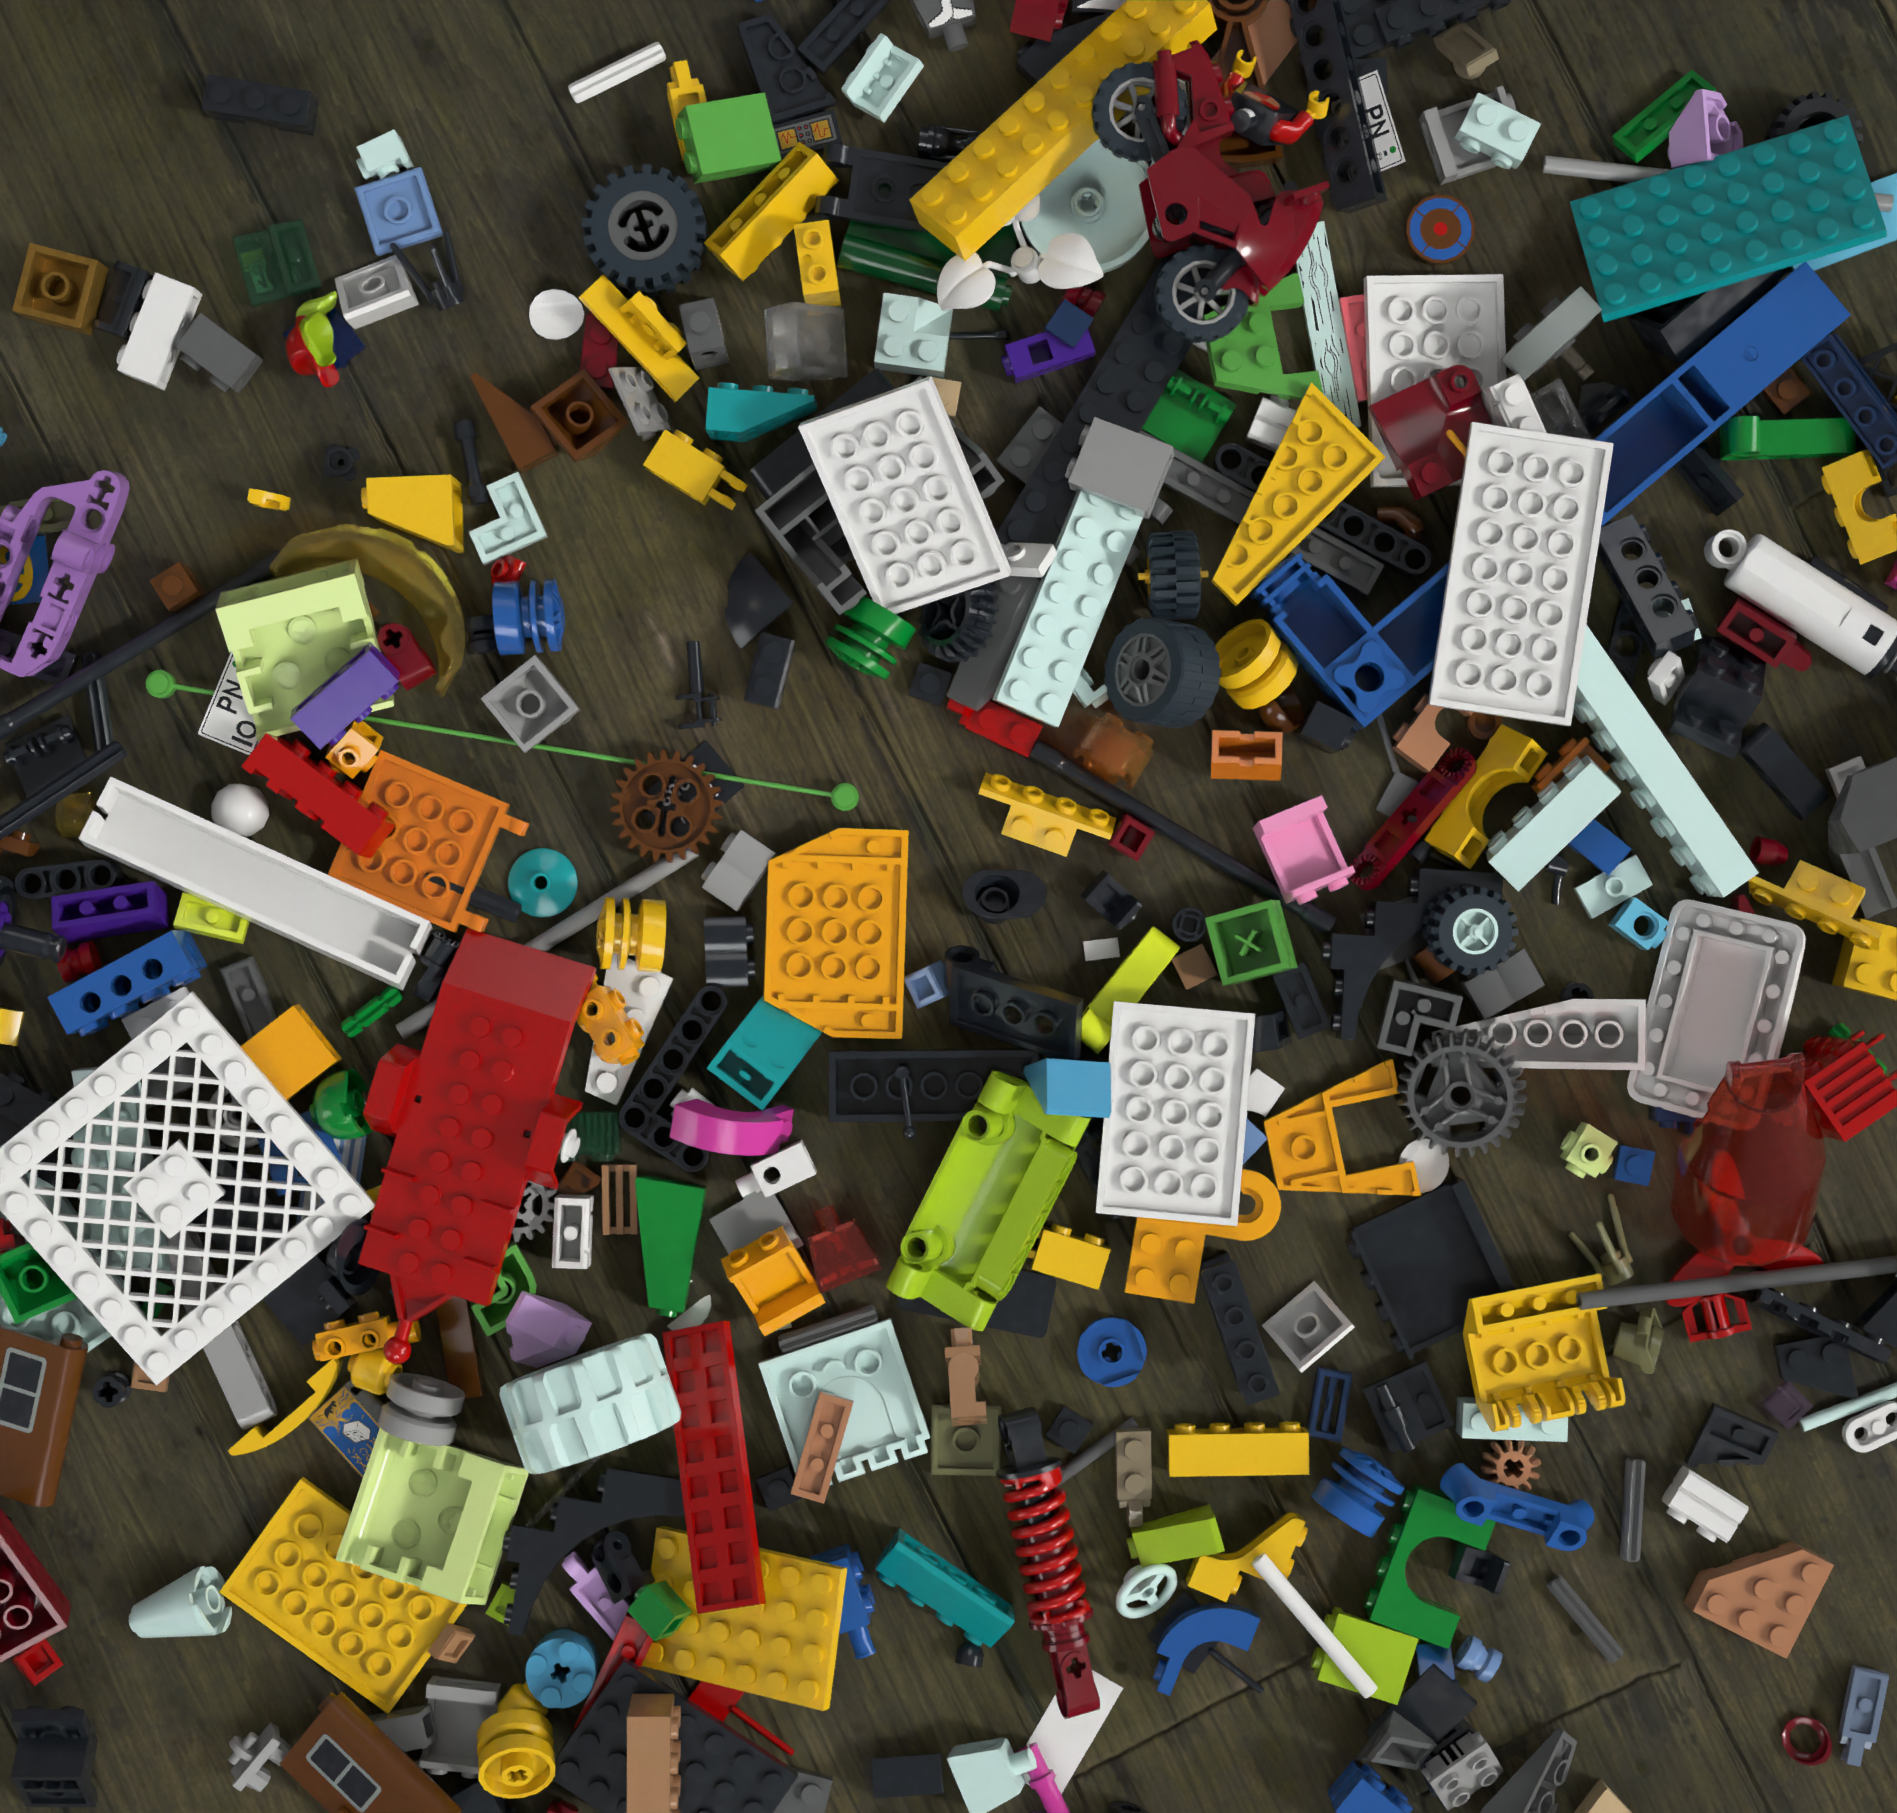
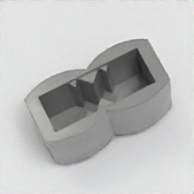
M742 830L737 835L732 832L727 837L721 847V850L725 852L718 864L712 861L701 876V879L705 881L702 888L736 911L740 910L767 871L768 861L777 855Z

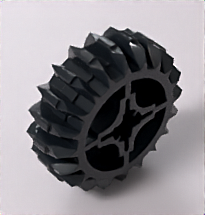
M987 583L918 607L922 611L921 617L917 619V622L922 625L918 635L923 637L922 645L928 649V653L941 660L957 663L961 661L967 662L969 657H977L978 649L986 648L985 640L987 637H993L991 629L993 625L997 624L994 617L1000 610L995 606L999 596L993 593V584Z

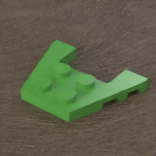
M1298 273L1283 278L1265 297L1259 296V305L1257 307L1249 306L1246 315L1232 332L1216 341L1206 342L1214 386L1253 394L1263 392L1278 395L1279 399L1291 401L1293 398L1302 400L1312 382L1323 393L1319 370L1293 374H1283L1270 311L1302 307L1304 297ZM1212 311L1204 315L1203 320L1212 319L1218 316V314Z

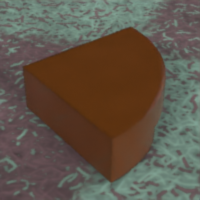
M574 1159L560 1180L557 1191L565 1194L585 1193L595 1188L602 1181V1176Z

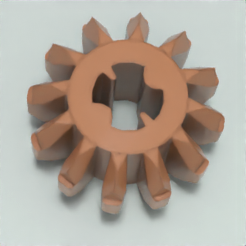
M1493 1440L1490 1442V1446L1495 1450L1494 1453H1482V1457L1490 1463L1482 1465L1480 1469L1482 1473L1490 1474L1486 1479L1487 1481L1519 1490V1485H1522L1529 1491L1532 1487L1526 1480L1529 1477L1539 1479L1540 1476L1531 1469L1541 1465L1539 1458L1532 1457L1536 1449L1532 1445L1524 1447L1525 1440H1515L1513 1444L1511 1440H1502L1503 1446L1501 1447ZM1509 1459L1517 1467L1512 1472L1505 1465V1462Z

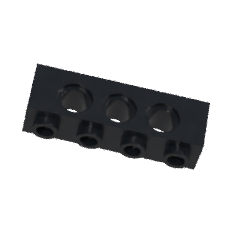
M1632 514L1601 528L1597 555L1653 658L1656 660L1665 656L1668 651L1675 652L1694 644L1698 623L1692 610L1684 608L1678 584L1674 580L1669 581L1665 573L1666 565L1663 557L1659 552H1653L1649 544L1651 539L1648 530L1644 524L1638 525ZM1628 554H1634L1639 558L1636 560H1628L1624 558V556ZM1649 582L1655 587L1646 589L1642 588L1639 584ZM1657 611H1666L1671 615L1659 617L1655 613Z

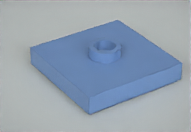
M421 167L355 187L377 256L393 252L390 248L391 243H395L399 249H403L443 236V231Z

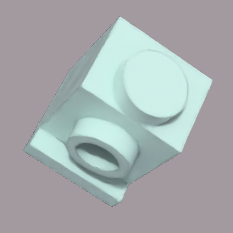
M395 129L357 146L361 158L357 159L356 162L365 179L370 177L374 180L387 178L400 172L399 168L404 166L407 170L415 169Z

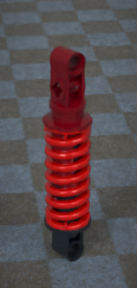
M1031 1406L998 1416V1428L1003 1440L1008 1465L999 1468L996 1471V1477L1004 1484V1487H1012L1014 1484L1016 1486V1489L1006 1491L1003 1494V1500L1007 1503L1020 1501L1021 1506L1010 1509L1006 1515L1010 1521L1024 1520L1025 1524L1013 1528L1010 1534L1014 1539L1023 1540V1544L1015 1548V1555L1020 1558H1027V1562L1021 1564L1018 1571L1023 1576H1031V1580L1023 1584L1022 1590L1026 1594L1035 1595V1599L1030 1600L1026 1604L1029 1618L1028 1625L1031 1630L1042 1632V1650L1049 1654L1056 1687L1057 1704L1063 1718L1070 1719L1100 1709V1698L1094 1683L1086 1645L1090 1641L1089 1632L1085 1631L1084 1621L1093 1616V1609L1090 1607L1088 1599L1081 1596L1085 1592L1086 1584L1081 1578H1078L1082 1571V1565L1074 1559L1078 1554V1547L1074 1542L1070 1541L1074 1536V1528L1066 1523L1071 1514L1067 1506L1061 1505L1067 1497L1065 1490L1058 1487L1063 1478L1060 1467L1062 1464L1061 1459L1057 1456H1046L1041 1435L1040 1418L1036 1409Z

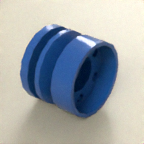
M545 579L543 595L541 594L538 580H531L528 596H523V591L518 581L494 583L492 594L493 622L499 654H525L527 638H532L537 653H543L545 637H547L551 652L561 651L562 637L565 631V614L563 600L560 597L556 579Z
M1343 1446L1339 1451V1455L1350 1463L1349 1467L1333 1460L1331 1466L1341 1476V1479L1337 1482L1323 1476L1312 1492L1311 1497L1327 1511L1368 1537H1373L1385 1519L1374 1505L1378 1501L1393 1507L1396 1502L1384 1492L1385 1488L1397 1495H1401L1405 1487L1394 1477L1388 1468L1369 1455Z

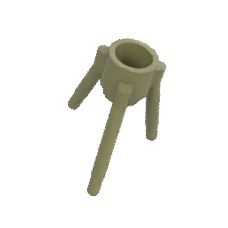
M1610 1193L1607 1198L1620 1250L1614 1249L1601 1221L1596 1222V1227L1607 1251L1600 1256L1601 1263L1574 1232H1569L1568 1236L1594 1267L1596 1274L1601 1273V1277L1605 1276L1609 1285H1614L1632 1277L1634 1271L1630 1265L1633 1259L1627 1248L1615 1197Z

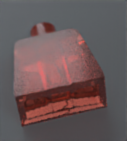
M833 1204L814 1211L820 1231L810 1234L808 1236V1243L820 1293L882 1269L883 1265L854 1217L840 1222Z

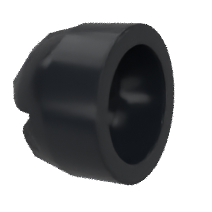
M971 1641L964 1642L957 1649L955 1663L982 1668L984 1658L982 1648Z

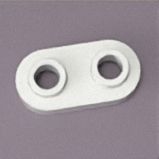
M1883 1402L1848 1419L1842 1429V1437L1846 1445L1857 1452L1865 1453L1897 1439V1402ZM1894 1412L1896 1416L1895 1421L1887 1424L1886 1416ZM1863 1427L1864 1435L1856 1439L1854 1436L1855 1430Z

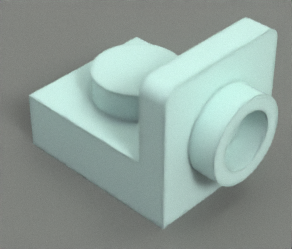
M1082 668L1073 694L1084 708L1092 704L1096 709L1109 699L1107 687L1104 684L1093 692L1090 686L1094 682L1085 669Z

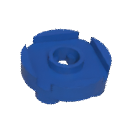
M1115 1316L1101 1317L1091 1322L1081 1332L1077 1346V1358L1082 1371L1088 1378L1103 1386L1120 1387L1133 1381L1140 1373L1147 1356L1146 1343L1140 1330L1129 1320ZM1112 1342L1114 1346H1121L1122 1351L1117 1353L1118 1359L1111 1361L1109 1356H1102V1351L1106 1349V1344Z

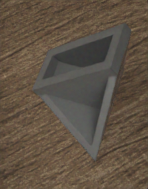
M1393 1710L1353 1760L1371 1761L1417 1770L1437 1744L1433 1739Z

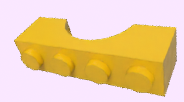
M1501 724L1476 761L1477 769L1474 776L1444 809L1424 840L1442 855L1471 869L1489 842L1482 823L1483 813L1488 802L1505 786L1513 783H1528L1548 753L1533 739Z

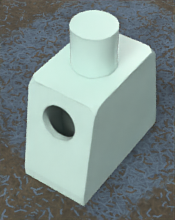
M1004 1737L954 1746L947 1757L969 1813H987L1017 1796L1025 1784V1778L1022 1773L1034 1770L1037 1767L1035 1756L1030 1748L1014 1753L1008 1739Z

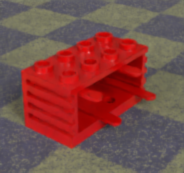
M1863 1030L1853 1033L1848 1039L1816 1035L1807 1040L1802 1045L1804 1050L1794 1057L1789 1054L1778 1060L1772 1083L1787 1104L1773 1113L1775 1121L1779 1124L1785 1121L1786 1125L1791 1126L1799 1120L1806 1132L1846 1142L1897 1107V1089L1892 1086L1891 1082L1897 1078V1070L1886 1076L1884 1070L1875 1061L1876 1059L1873 1054L1868 1051L1870 1047L1881 1041L1885 1034L1879 1033L1870 1038L1871 1040L1866 1043L1856 1041L1865 1034Z

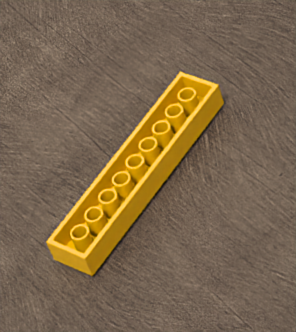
M1127 0L909 199L919 224L966 261L1099 139L1093 129L1094 123L1091 112L1096 92L1102 81L1113 70L1124 67L1128 63L1141 64V62H1150L1152 65V61L1156 60V52L1159 50H1171V55L1186 50L1188 43L1198 40L1202 44L1217 30L1210 2L1207 0ZM1135 87L1137 96L1146 95L1150 91L1146 87ZM1126 89L1116 100L1133 106L1129 90ZM1114 107L1113 115L1115 122L1124 116L1127 111Z

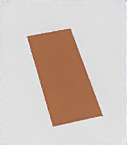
M1269 0L1262 16L1248 26L1264 85L1298 41L1290 28L1292 14L1290 5L1285 0ZM1309 0V11L1314 9L1317 0ZM1220 49L1212 58L1211 63L1218 60Z

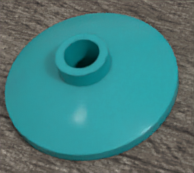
M547 848L530 850L520 856L513 864L508 878V888L512 900L522 905L523 912L535 917H551L563 912L572 903L578 887L577 874L570 860L560 852ZM539 876H544L547 879V886L542 890L538 889L535 885V880Z

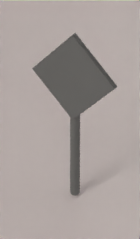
M1381 713L1376 718L1394 775L1375 810L1390 817L1419 782L1400 773L1385 720ZM1410 815L1407 818V820L1412 823H1414L1418 819L1416 816Z

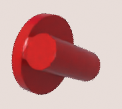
M505 555L496 560L491 568L493 586L497 582H519L527 563L510 555Z

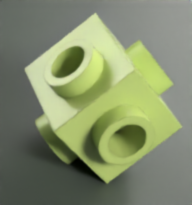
M1581 1121L1575 1133L1570 1131L1564 1138L1560 1146L1563 1150L1560 1157L1568 1162L1565 1168L1583 1179L1586 1174L1596 1178L1599 1173L1604 1174L1613 1161L1611 1153L1618 1142L1590 1124ZM1589 1148V1153L1585 1157V1151Z

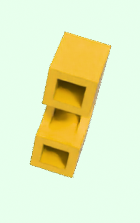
M1869 449L1822 467L1824 475L1821 476V481L1827 494L1833 495L1837 505L1834 508L1835 517L1841 527L1845 526L1850 538L1847 540V546L1854 559L1858 558L1860 565L1897 551L1896 514L1881 519L1872 518L1864 512L1861 505L1864 491L1871 485L1882 481Z

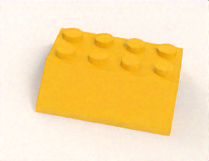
M1601 1273L1469 1299L1463 1338L1476 1404L1492 1432L1521 1426V1414L1516 1404H1520L1526 1417L1532 1424L1540 1423L1541 1420L1546 1422L1570 1417L1574 1413L1577 1415L1586 1413V1402L1581 1391L1585 1392L1593 1408L1597 1411L1604 1410L1606 1407L1613 1408L1625 1404L1622 1378H1611L1609 1375L1597 1310L1608 1307L1579 1310L1576 1302V1294L1578 1292L1604 1289Z

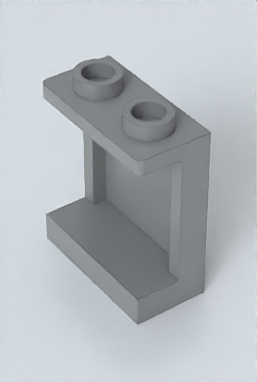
M1503 85L1496 87L1493 92L1485 94V96L1516 111L1513 97L1510 93L1506 94ZM1475 98L1441 110H1437V107L1425 110L1418 119L1440 185L1497 166L1491 161L1492 157L1480 151L1478 154L1471 153L1462 148L1460 141L1454 138Z
M1094 417L1091 427L1085 425L1081 433L1078 445L1082 446L1078 459L1073 457L1068 465L1065 477L1069 478L1070 489L1076 492L1078 489L1134 509L1135 515L1149 519L1174 458V447Z
M440 1676L431 1677L427 1683L425 1698H428V1704L431 1703L438 1738L427 1748H422V1755L418 1762L420 1768H427L426 1771L435 1775H443L447 1771L461 1772V1776L465 1778H478L477 1730L483 1721L497 1713L501 1683Z

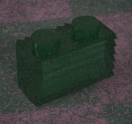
M579 1111L567 1124L565 1130L567 1134L572 1128L576 1129V1137L580 1138L579 1149L575 1157H569L566 1162L579 1161L578 1155H592V1161H613V1155H619L622 1152V1127L619 1123L620 1111ZM560 1154L557 1157L558 1161H561Z

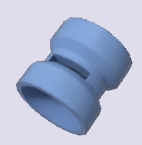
M1469 1635L1460 1646L1455 1656L1454 1664L1462 1670H1474L1475 1678L1483 1683H1487L1498 1670L1503 1654L1493 1647L1486 1649L1480 1639L1474 1635Z

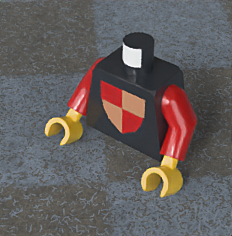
M1244 50L1237 52L1232 65V72H1229L1220 88L1222 96L1228 95L1232 101L1235 112L1230 119L1233 122L1235 132L1261 146L1289 145L1296 142L1313 124V119L1325 118L1329 97L1323 102H1317L1319 91H1312L1309 94L1306 111H1300L1252 83L1244 81L1243 78L1251 76L1257 57L1254 56L1252 62H1245L1241 59Z

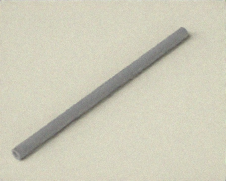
M1547 155L1544 157L1542 172L1547 174L1626 183L1670 171V169ZM1874 193L1880 211L1891 212L1894 196Z
M687 849V860L685 861L680 858L678 853L674 854L673 863H668L666 857L662 858L524 945L544 952L548 951L596 921L603 908L605 897H615V908L621 905L622 898H633L694 860L699 854L697 855L691 849ZM437 999L396 1024L398 1032L404 1039L430 1024Z

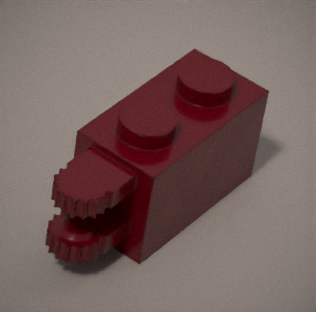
M1737 595L1718 622L1717 631L1774 668H1777L1782 662L1790 668H1795V671H1808L1812 664L1811 651H1808V648L1805 649L1802 644L1796 641L1797 632Z

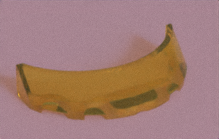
M340 524L336 527L324 528L307 534L302 533L290 539L269 566L272 576L275 578L357 558L362 573L387 583L401 593L416 608L426 623L435 644L439 664V682L435 686V692L442 699L462 666L465 649V627L459 600L448 577L439 565L425 551L417 550L411 541L381 528L374 529L356 526V524Z

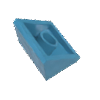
M1046 1058L1025 1066L1023 1073L1045 1114L1110 1117V1063Z

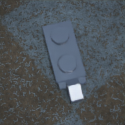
M1851 1665L1838 1729V1742L1843 1744L1841 1760L1846 1764L1860 1767L1864 1748L1870 1750L1872 1743H1876L1889 1681V1674L1887 1672Z

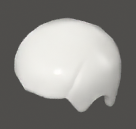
M229 784L217 792L211 804L212 820L214 824L241 836L254 835L265 826L268 819V801L256 787L245 784Z

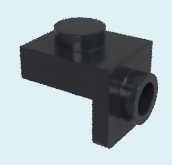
M1104 870L1080 895L1118 930L1131 923L1137 916L1138 910L1142 907V904Z
M1459 1542L1447 1575L1454 1580L1483 1587L1489 1592L1498 1595L1506 1580L1510 1562L1492 1551H1483Z

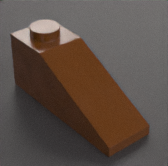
M477 373L470 375L513 461L522 474L559 455L555 447L559 443L535 415Z

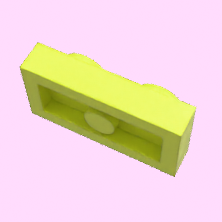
M182 893L173 926L178 930L243 944L250 921L191 894Z

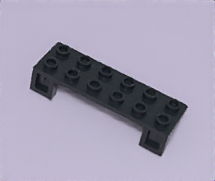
M224 1142L220 1143L219 1152L232 1153ZM203 1158L200 1163L211 1174L212 1159ZM218 1159L217 1176L236 1178L238 1161ZM243 1166L242 1178L254 1179ZM220 1184L226 1192L217 1201L234 1202L236 1185ZM241 1186L240 1203L259 1204L261 1187ZM266 1193L265 1205H276ZM208 1208L195 1218L199 1224H207ZM214 1208L213 1225L232 1226L233 1210ZM239 1210L238 1227L257 1228L259 1212ZM264 1212L263 1229L282 1230L284 1214ZM290 1221L288 1230H290L294 1226ZM212 1233L211 1238L219 1248L230 1251L231 1234ZM237 1235L236 1251L255 1253L256 1236ZM262 1237L261 1252L279 1238ZM318 1254L263 1298L301 1345H306L315 1337L316 1333L324 1330V1323L336 1320L357 1302L351 1294L345 1292L341 1283L331 1278L327 1271L326 1263ZM235 1259L234 1265L238 1270H241L252 1260Z

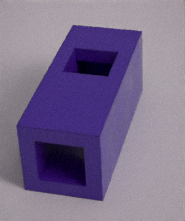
M1088 329L1074 349L1046 331L1005 345V355L1001 356L1000 359L1006 377L1012 375L1016 384L1094 358L1096 351Z

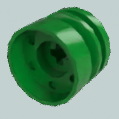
M863 596L853 608L843 612L853 622L852 627L848 628L836 623L833 626L836 632L845 637L843 642L827 636L824 644L834 652L839 660L864 675L878 677L886 681L890 672L878 664L880 659L895 666L897 660L886 649L890 644L905 650L916 628L888 609Z

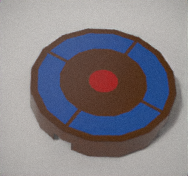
M1436 194L1422 199L1412 208L1405 222L1404 236L1409 250L1422 259L1423 262L1429 265L1444 266L1456 262L1468 251L1474 239L1475 223L1471 211L1462 201L1450 195Z

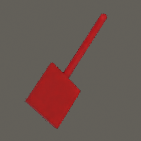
M701 1681L689 1696V1700L722 1722L731 1711L787 1754H794L793 1748L735 1706L745 1693L744 1691Z

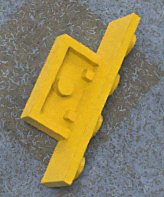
M604 274L579 297L583 304L674 402L699 379L697 374L677 354L687 344L682 338L681 331L658 312V307L651 298L644 296L638 291L627 300Z
M985 773L978 793L1011 805L1001 832L1002 835L1067 857L1077 829L1110 840L1116 822L1115 817L1109 816L1103 810L1083 807L1069 798H1058L1046 794L1035 786H1024L1012 782L1009 778L1000 774L992 775Z
M1802 860L1799 861L1784 889L1756 876L1748 880L1749 893L1759 903L1767 906L1771 904L1779 906L1789 916L1798 920L1805 918L1817 923V926L1826 933L1832 935L1839 933L1846 936L1854 945L1862 949H1869L1870 947L1877 951L1880 950L1882 946V932L1852 919L1865 896L1866 888Z

